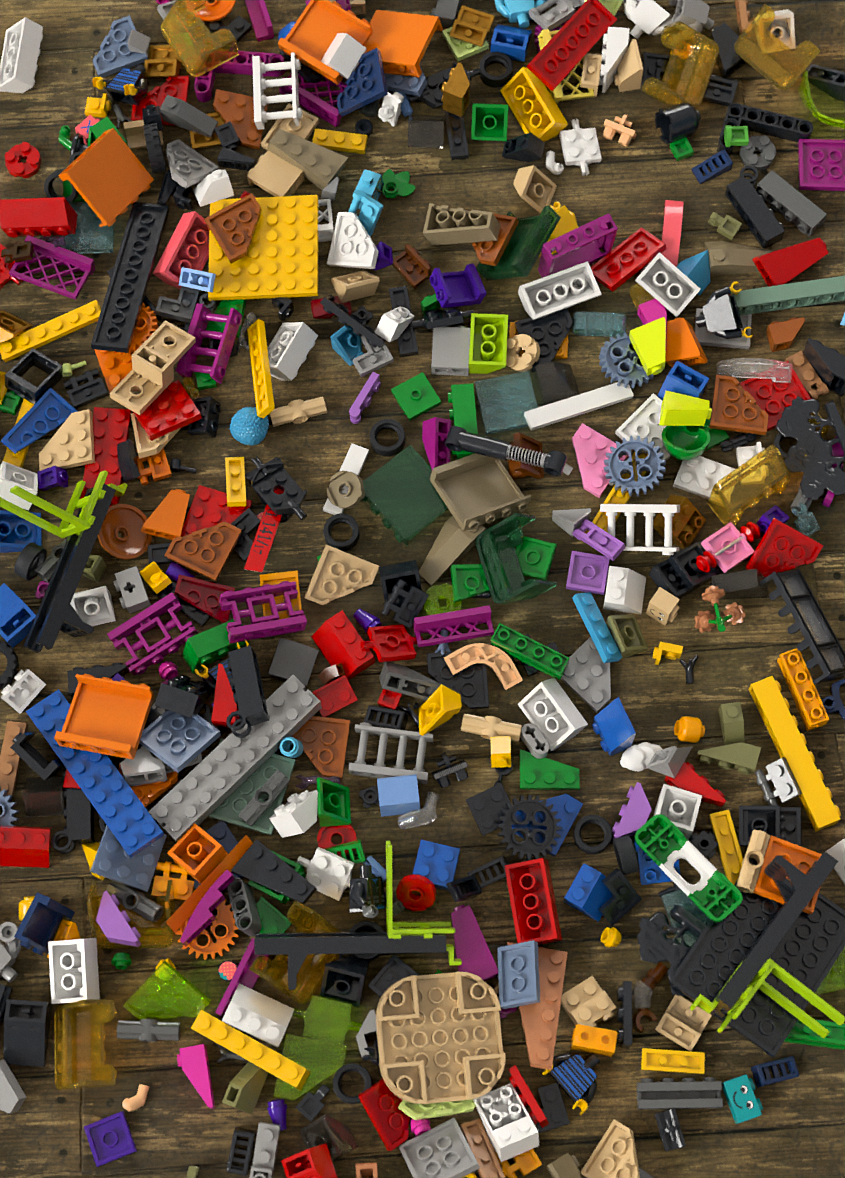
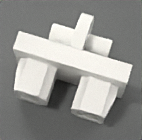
M388 92V95L384 96L382 107L378 111V116L382 121L390 122L393 127L397 125L398 116L401 114V103L404 99L398 92L393 94Z

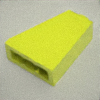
M662 317L630 330L629 339L647 376L661 373L665 369V318Z
M665 391L661 405L659 425L704 426L706 419H710L712 409L709 408L710 401Z

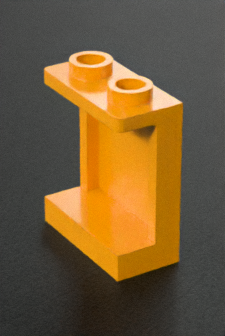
M577 1024L573 1029L570 1050L611 1057L615 1053L617 1031Z

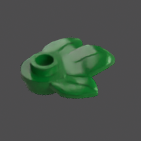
M388 169L382 176L384 183L382 193L387 198L405 197L412 194L416 189L414 185L409 184V171L395 174L391 169Z

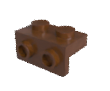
M409 244L405 245V251L393 259V267L414 289L431 276L430 263L426 259L423 260L418 250Z

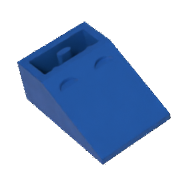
M3 583L0 586V636L13 648L29 634L36 615Z

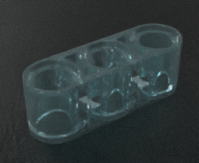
M576 312L573 314L572 332L580 336L616 337V334H619L622 337L626 333V315L621 313Z

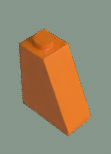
M675 318L674 320L667 321L665 362L671 367L674 366L676 361L686 366L707 363V357L692 325L684 318Z
M181 489L171 490L143 524L141 532L169 540L180 537L190 494Z

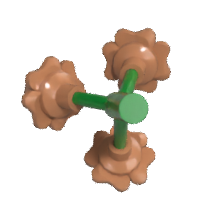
M709 586V588H706L705 593L702 594V599L711 602L712 606H714L717 618L714 620V615L710 614L709 610L699 611L698 616H695L694 619L696 621L695 628L699 629L701 633L705 631L710 632L711 627H714L715 624H717L718 630L723 632L726 630L725 621L736 625L737 623H743L744 617H746L743 606L738 605L737 602L726 605V610L723 612L726 617H721L718 605L719 599L725 593L724 589H719L718 586Z

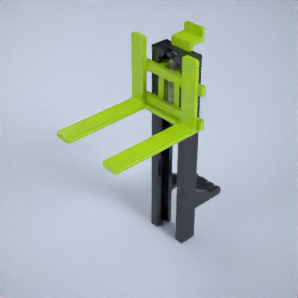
M105 470L99 473L94 488L88 489L85 497L82 499L79 498L86 482L81 480L77 483L66 511L18 486L10 489V492L61 518L62 521L59 527L0 497V507L62 539L68 537L24 644V647L36 653L41 652L43 646H45V649H52L59 631L74 638L90 634L94 631L91 625L82 621L70 603L113 496L119 497L124 495L128 486L126 483L119 486L112 483L104 484L108 472ZM80 508L77 516H74V510Z
M386 840L387 932L256 933L254 938V955L288 954V988L290 990L296 989L297 973L308 954L436 953L449 951V965H462L461 959H454L453 944H446L445 933H455V928L450 927L452 926L451 921L393 922L392 844H390V840ZM399 927H420V928H399Z
M824 851L806 874L780 855H777L769 863L764 872L775 881L785 903L714 1000L710 1002L700 994L690 1006L692 1011L698 1005L708 1014L713 1011L721 1018L727 1013L728 1016L717 1029L721 1033L732 1018L735 1020L759 988L816 1034L825 1038L829 1034L825 1027L764 981L771 972L838 1025H842L845 1022V1016L769 958L838 863V860Z

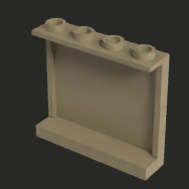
M476 453L432 469L430 476L431 483L463 531L473 530L485 523H492L495 519L508 517L517 511H524L528 508L532 497L531 495L524 496L499 459Z

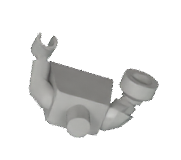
M669 0L671 6H676L673 24L683 28V31H674L668 37V43L673 49L680 50L686 44V38L696 39L703 27L707 30L713 27L714 20L708 17L709 6L704 1Z
M5 922L0 925V979L3 977L10 983L18 975L11 966L19 955L21 945L20 940L14 937L18 927L12 922Z

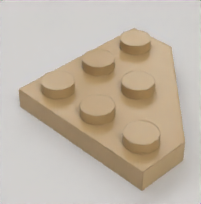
M90 409L71 413L39 453L40 471L52 466L67 469L95 463L93 418Z
M134 413L131 414L139 458L158 454L181 429L179 428L151 441Z
M326 544L304 598L324 605L339 597L341 598L355 592V590L369 586L375 579L379 565Z
M613 1120L580 1174L586 1178H640L633 1131L618 1121Z

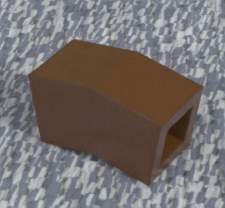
M342 663L325 668L318 676L323 684L326 685L346 674Z

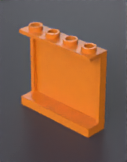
M311 0L285 39L281 37L277 44L283 52L290 56L294 52L296 58L300 59L301 63L339 85L343 76L321 62L337 33H347L365 46L373 31L371 24L367 20H360L350 10L345 11L339 3L329 0Z
M376 10L370 21L373 34L364 46L367 48L365 53L375 48L381 51L384 73L420 77L422 70L419 64L435 31L443 30L439 17Z
M114 128L105 131L58 175L62 181H70L102 221L99 227L106 225L109 227L114 224L116 217L125 213L128 210L127 206L130 203L136 202L139 199L138 195L141 192H146L151 187L149 184L154 180Z
M76 674L75 677L78 680V685L61 732L56 731L54 737L58 745L134 760L155 696L151 688L146 684L135 685L125 680L118 682L107 677H102L101 679L95 678L90 674Z

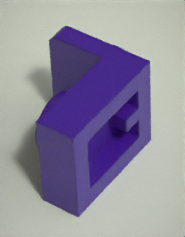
M52 466L37 472L39 490L45 491L57 486L68 487V474L63 468Z
M776 505L765 512L756 523L763 534L767 531L773 518L784 524L789 519Z

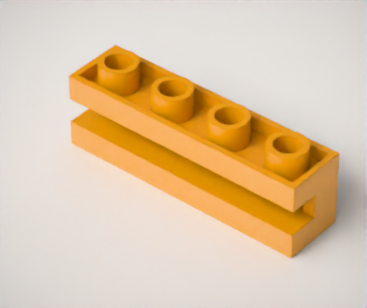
M796 648L781 653L777 662L806 730L809 731L826 725L829 717L801 652Z

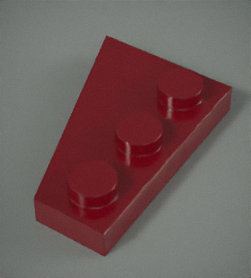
M179 574L174 595L225 623L228 621L230 610L222 611L219 603L220 595L226 591H235V588Z

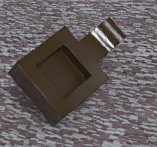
M31 241L14 244L13 249H3L1 257H5V263L33 260L34 245Z

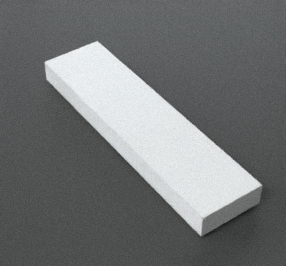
M351 444L340 471L353 472L359 476L369 454V449ZM344 486L342 493L347 494L349 487ZM328 498L323 507V511L333 515L343 513L344 509L333 505Z

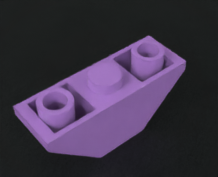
M637 782L635 787H630L626 796L630 798L627 805L623 804L619 813L622 816L620 823L615 822L612 829L613 839L634 835L646 823L652 809L641 783Z
M106 890L102 895L96 919L97 923L110 942L139 947L141 943L138 939L141 935L135 927L130 928L127 923L131 921L124 910L120 912L117 907L120 904L114 894L110 896Z

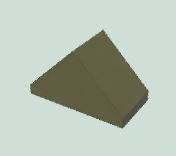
M90 554L82 575L98 583L107 567L103 558Z

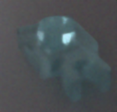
M800 503V512L795 508L791 509L793 514L798 517L794 523L800 533L809 537L819 530L820 527L814 514L810 511L807 512L806 505Z

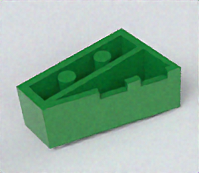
M234 619L187 639L182 656L192 674L195 673V669L198 671L203 669L201 664L208 666L229 654L228 652L238 649L237 642L229 643L226 629L227 623L235 622ZM245 641L238 642L241 648L246 646Z

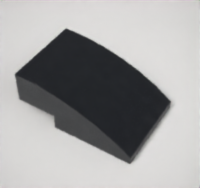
M697 542L655 565L648 574L658 588L661 587L680 599L720 574L721 571L717 566L715 568L710 567L709 572L701 571L697 567L696 558L698 555L703 556L705 551L700 542Z
M739 806V846L748 847L752 831L761 830L770 836L772 835L802 847L801 807Z

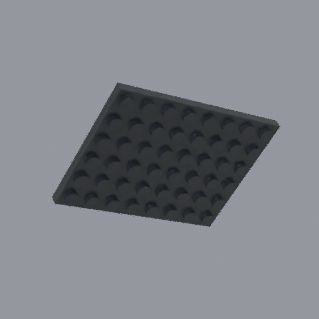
M751 858L750 864L757 865V861ZM740 891L742 902L739 907L721 922H715L710 919L668 983L693 1001L701 994L712 1002L783 904L755 893ZM819 893L814 912L812 914L801 912L769 958L815 993L845 947V910ZM770 972L764 981L804 1011L809 1001ZM758 988L740 1015L735 1020L732 1018L728 1026L768 1055L774 1057L798 1019ZM713 1011L711 1012V1014L720 1019L722 1022L728 1016V1014L726 1013L721 1018Z

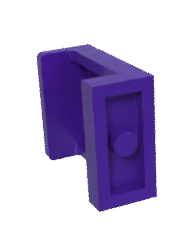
M467 264L464 271L441 273L439 268H435L429 278L430 284L436 293V298L442 308L481 304L486 295V290L474 264Z

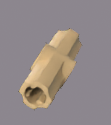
M323 397L307 401L298 399L291 401L287 406L274 409L270 413L273 427L290 422L299 424L307 421L309 417L327 413Z
M464 713L461 731L478 734L491 740V737L510 736V741L519 743L522 725L504 722L500 718L485 716L484 718Z
M752 831L736 884V888L739 891L745 893L754 892L770 835L764 831ZM754 858L757 861V865L750 864L748 859Z

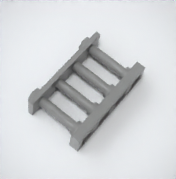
M364 722L360 723V725L355 724V732L361 733L357 761L349 763L350 775L387 778L417 774V783L428 784V772H425L423 766L427 742H433V734L429 732L422 736L419 734V730L418 732L373 727L372 724ZM368 734L380 736L377 761L374 765H366L365 762ZM388 737L400 738L396 766L393 768L386 767L384 764ZM407 739L419 741L416 766L413 770H405L404 767Z

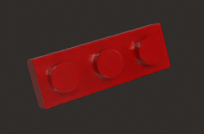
M516 1065L508 1069L512 1075L509 1077V1080L514 1088L519 1087L522 1092L519 1097L524 1106H530L532 1111L529 1115L534 1123L537 1124L539 1122L542 1128L550 1124Z

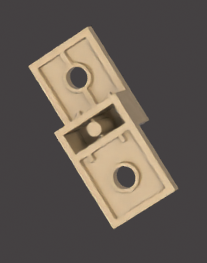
M165 320L132 354V370L110 392V398L141 415L174 380L173 366L194 345L196 338ZM165 342H174L172 345L165 344ZM137 390H139V391L141 392V393H139V394H132V393H131L132 391H137Z

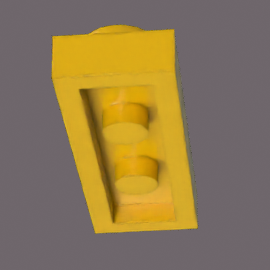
M315 128L312 142L329 150L365 154L368 138L367 135Z
M225 457L227 507L246 506L244 457Z
M642 1048L641 1070L704 1074L705 1053Z

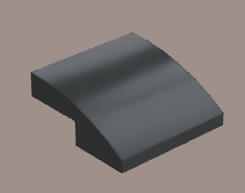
M280 638L267 674L283 681L288 680L294 675L306 687L319 650Z

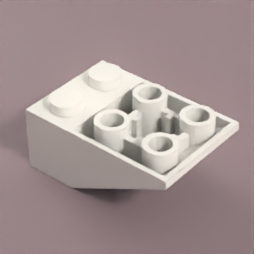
M608 27V33L604 34L599 85H603L602 92L604 93L613 82L614 75L617 73V67L628 49L629 28Z
M512 1083L474 1099L489 1139L501 1162L539 1146L538 1130Z

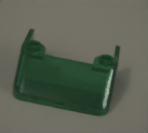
M515 513L483 531L476 538V547L493 601L497 604H509L532 599L557 586L556 582L524 580L515 547L523 541L522 527L536 520L533 515Z

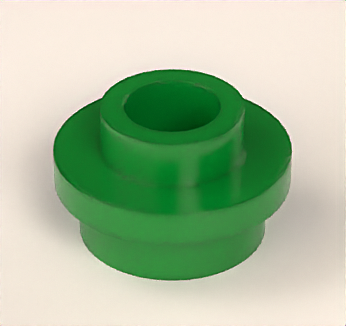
M116 953L111 960V964L116 969H126L127 966L132 964V960L127 953Z

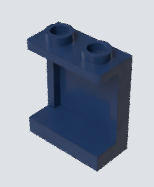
M36 893L14 937L21 940V946L30 950L34 947L32 951L41 956L44 953L49 955V949H47L48 942L51 941L62 917L65 916L72 919L75 912L47 896Z

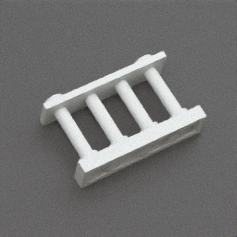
M293 52L291 53V62L265 64L261 61L260 56H252L254 122L257 129H265V122L267 120L293 118L296 126H300V119H302L298 91V70L301 69L300 59H297ZM291 69L292 78L263 79V73H266V71ZM292 85V94L264 95V90L267 87ZM293 101V110L270 113L264 111V106H267V104Z
M600 504V512H606V516H608V533L614 537L615 516H617V512H625V516H627L626 546L623 551H662V555H674V552L679 551V547H672V516H674V513L680 512V505ZM636 512H644V516H646L645 546H634V516H636ZM655 513H663V516H665L664 547L653 546V516H655Z

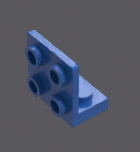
M634 839V847L638 854L641 885L672 881L637 845ZM678 859L674 863V869L680 875V866Z

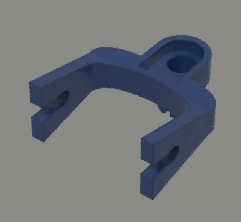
M845 679L834 682L831 687L832 696H827L821 701L827 714L838 711L841 718L845 720V707L839 694V688L845 685ZM830 702L832 706H826L825 703Z

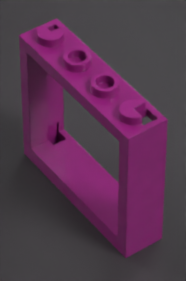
M608 213L544 243L538 266L541 277L549 276L587 261L590 265L611 252L618 228L610 214ZM602 248L605 252L601 253L599 249ZM556 250L558 254L553 256L552 251Z

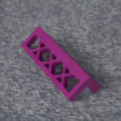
M244 0L257 41L260 42L274 38L273 26L265 1Z
M490 605L414 618V632L418 648L493 635L494 629L491 622ZM487 623L488 630L481 631L476 627L478 624ZM464 626L470 629L468 633L464 634L457 631L460 627ZM441 630H448L451 634L443 637L439 632ZM429 633L432 637L428 640H421L420 634Z
M254 938L251 939L215 1012L222 1018L238 984L240 983L253 990L270 956L254 955Z

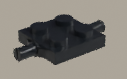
M447 307L442 311H437L436 309L428 310L426 314H422L423 318L421 320L411 321L412 328L426 327L431 329L464 323L463 320L471 318V313L474 312L473 310L462 312L459 308Z

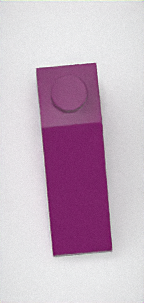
M434 417L423 421L422 440L431 469L450 463V449L444 444L451 427V420Z

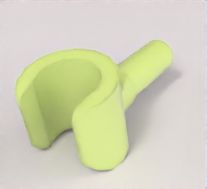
M86 361L72 365L70 363L63 364L62 376L70 377L72 370L87 365Z

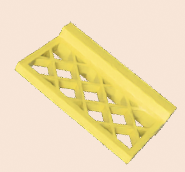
M549 29L540 32L538 35L540 51L559 30L549 31ZM584 57L569 72L566 80L563 79L553 91L548 88L556 104L559 101L594 96L593 89L588 88V93H582L577 89L581 84L582 77L574 71L577 66L583 69ZM571 75L580 81L576 87L568 82ZM564 85L573 90L571 95H563L562 88Z

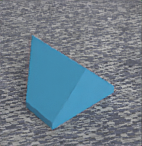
M708 250L683 260L678 264L677 268L701 289L697 293L700 296L711 282Z
M344 325L331 336V344L339 356L351 366L353 365L352 359L364 353L362 351L361 337L352 331L353 328L350 325Z

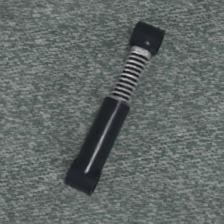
M458 426L450 427L444 444L448 449L457 452L464 450L504 461L512 459V461L528 463V465L531 464L544 468L543 470L553 476L562 475L567 456L559 451L552 450L547 454H541L538 451L535 453V451H528V449L525 450V448L522 449L518 446L516 448L515 446L512 447L511 442L467 432Z

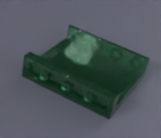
M545 206L539 216L517 218L519 223L497 266L479 262L476 270L486 280L528 276L542 252L543 244L548 241L561 217L550 206ZM510 211L506 215L516 217Z
M411 445L363 481L365 496L362 499L363 502L367 501L371 505L370 509L376 516L379 515L383 519V525L388 530L392 529L396 540L399 543L403 542L406 546L409 545L408 541L448 510V507L430 481L431 467Z

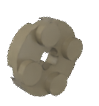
M339 471L329 481L331 483L329 488H327L328 499L339 508H353L365 496L363 481L353 472ZM344 486L349 487L347 494L342 493Z

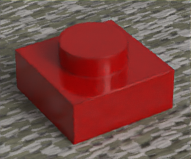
M383 689L377 703L388 709L396 710L403 694Z

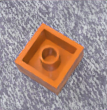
M195 823L168 851V855L174 862L200 884L228 855L221 844Z

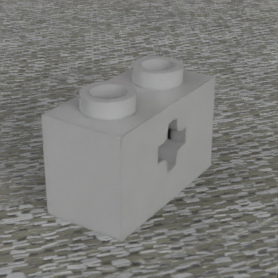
M137 566L115 573L117 580L114 581L117 592L121 591L122 597L119 599L123 609L127 608L130 614L151 606Z

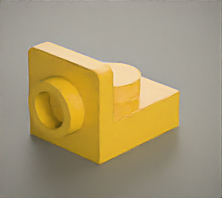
M103 93L102 98L87 97L85 115L107 117L108 111L111 110V101L108 100L107 94Z
M154 561L139 572L147 585L156 594L172 583Z
M660 642L659 646L654 647L652 658L656 659L655 665H659L661 655H665V658L671 660L680 659L683 646Z

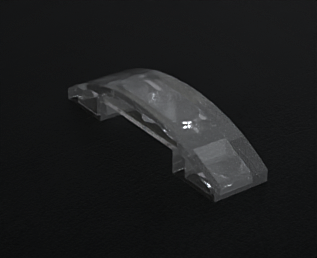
M762 358L727 359L718 361L716 375L732 376L735 378L772 379V382L791 383L793 364Z

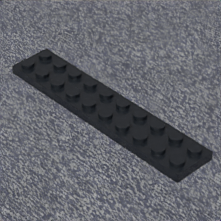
M133 203L91 342L92 349L129 352L169 214L168 205Z

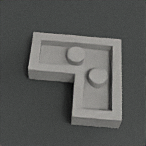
M361 336V341L367 353L352 359L361 377L394 362V358L385 343L380 348H374L367 342L368 339Z

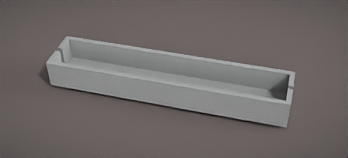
M294 675L266 700L269 721L253 725L249 735L244 738H238L231 733L149 811L153 819L176 842L180 840L194 823L199 826L279 749L280 742L285 737H292L322 708L320 700L309 689L306 690V687ZM246 724L241 730L236 731V733H244L247 730L248 725Z

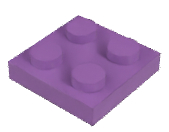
M572 551L566 589L604 595L609 558L602 555Z

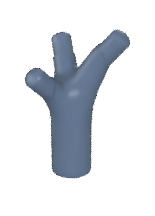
M441 630L440 635L446 637L448 636V631ZM448 643L439 644L434 653H440L441 651V655H444L445 650L446 652H451Z

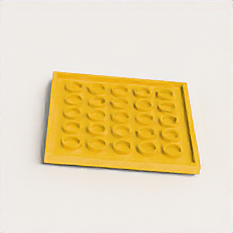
M318 195L255 198L262 211L248 253L245 257L230 264L209 229V273L216 274L213 291L208 292L209 301L318 296ZM242 198L221 199L210 203V215Z

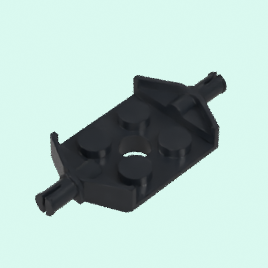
M453 62L452 67L426 77L428 83L421 96H407L409 103L420 100V102L423 101L433 109L442 106L443 92H441L440 87L443 86L444 82H448L450 71L456 67L457 63ZM478 67L471 71H467L464 68L469 83L471 78L481 75Z
M258 456L253 458L251 462L257 467V472L251 480V486L276 515L295 513L300 520L305 519L307 514L301 509V505L307 496V491H303L283 468V462L263 464ZM281 489L284 493L279 495L274 493V490Z

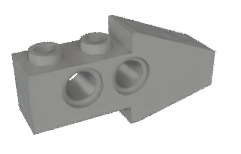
M144 746L136 751L134 760L126 758L120 763L123 778L129 786L163 782L167 780V773L175 771ZM201 753L186 767L200 763L202 761Z
M0 1060V1110L10 1114L17 1112L27 1097L6 1061Z

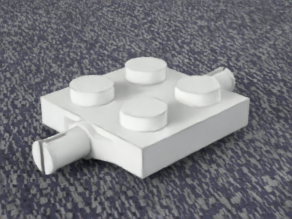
M573 119L571 121L573 129L560 131L559 134L565 165L581 166L582 175H588V165L601 162L602 159L595 128L582 129L579 126V120L576 119L575 121Z
M320 847L316 849L311 861L299 856L297 863L307 868L305 879L317 888L316 891L339 901L344 890L350 887L352 870L355 863Z

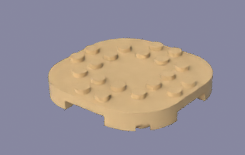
M467 972L409 976L395 982L384 992L376 1010L379 1065L384 1082L397 1097L414 1104H430L475 1099L485 1095L492 1089L498 1079L501 1078L505 1066V1053H503L499 1015L501 1008L498 997L492 987L477 975Z

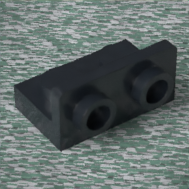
M212 397L192 399L201 413L202 419L188 424L187 433L191 436L207 434L215 438L218 430L221 404Z

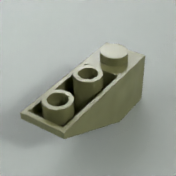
M740 742L698 750L695 758L704 764L715 763L722 769L730 770L732 768L738 770L740 774L749 775L753 774L756 770L761 747Z
M248 1062L229 1083L222 1103L252 1114L268 1072Z

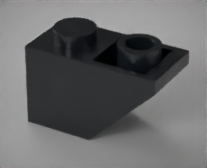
M531 132L505 141L502 157L523 162L541 159L545 142Z

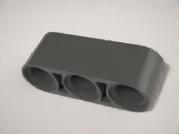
M235 878L227 886L235 923L238 929L253 937L262 928L251 886L240 878Z

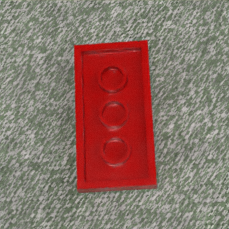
M641 227L591 267L595 280L610 291H615L651 262L659 252L662 253L666 250V244Z

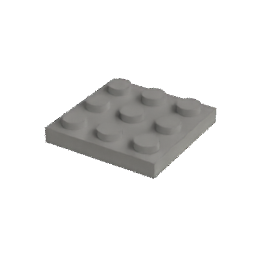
M455 1117L399 1146L413 1178H462L480 1168Z

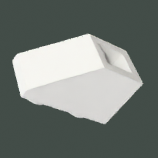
M397 307L383 314L375 333L388 342L398 339L414 319V315L404 307Z

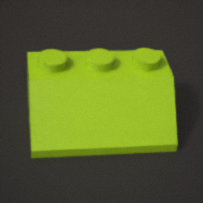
M471 313L469 373L488 374L506 367L508 315Z

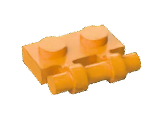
M172 862L157 863L156 870L164 871L163 876L155 875L151 895L153 897L186 901L194 892V881L188 880L189 874L179 865L172 864ZM171 872L181 873V879L170 878Z
M533 1149L512 1157L515 1164L511 1166L507 1160L501 1162L495 1152L505 1178H517L514 1173L517 1170H520L524 1177L542 1166Z

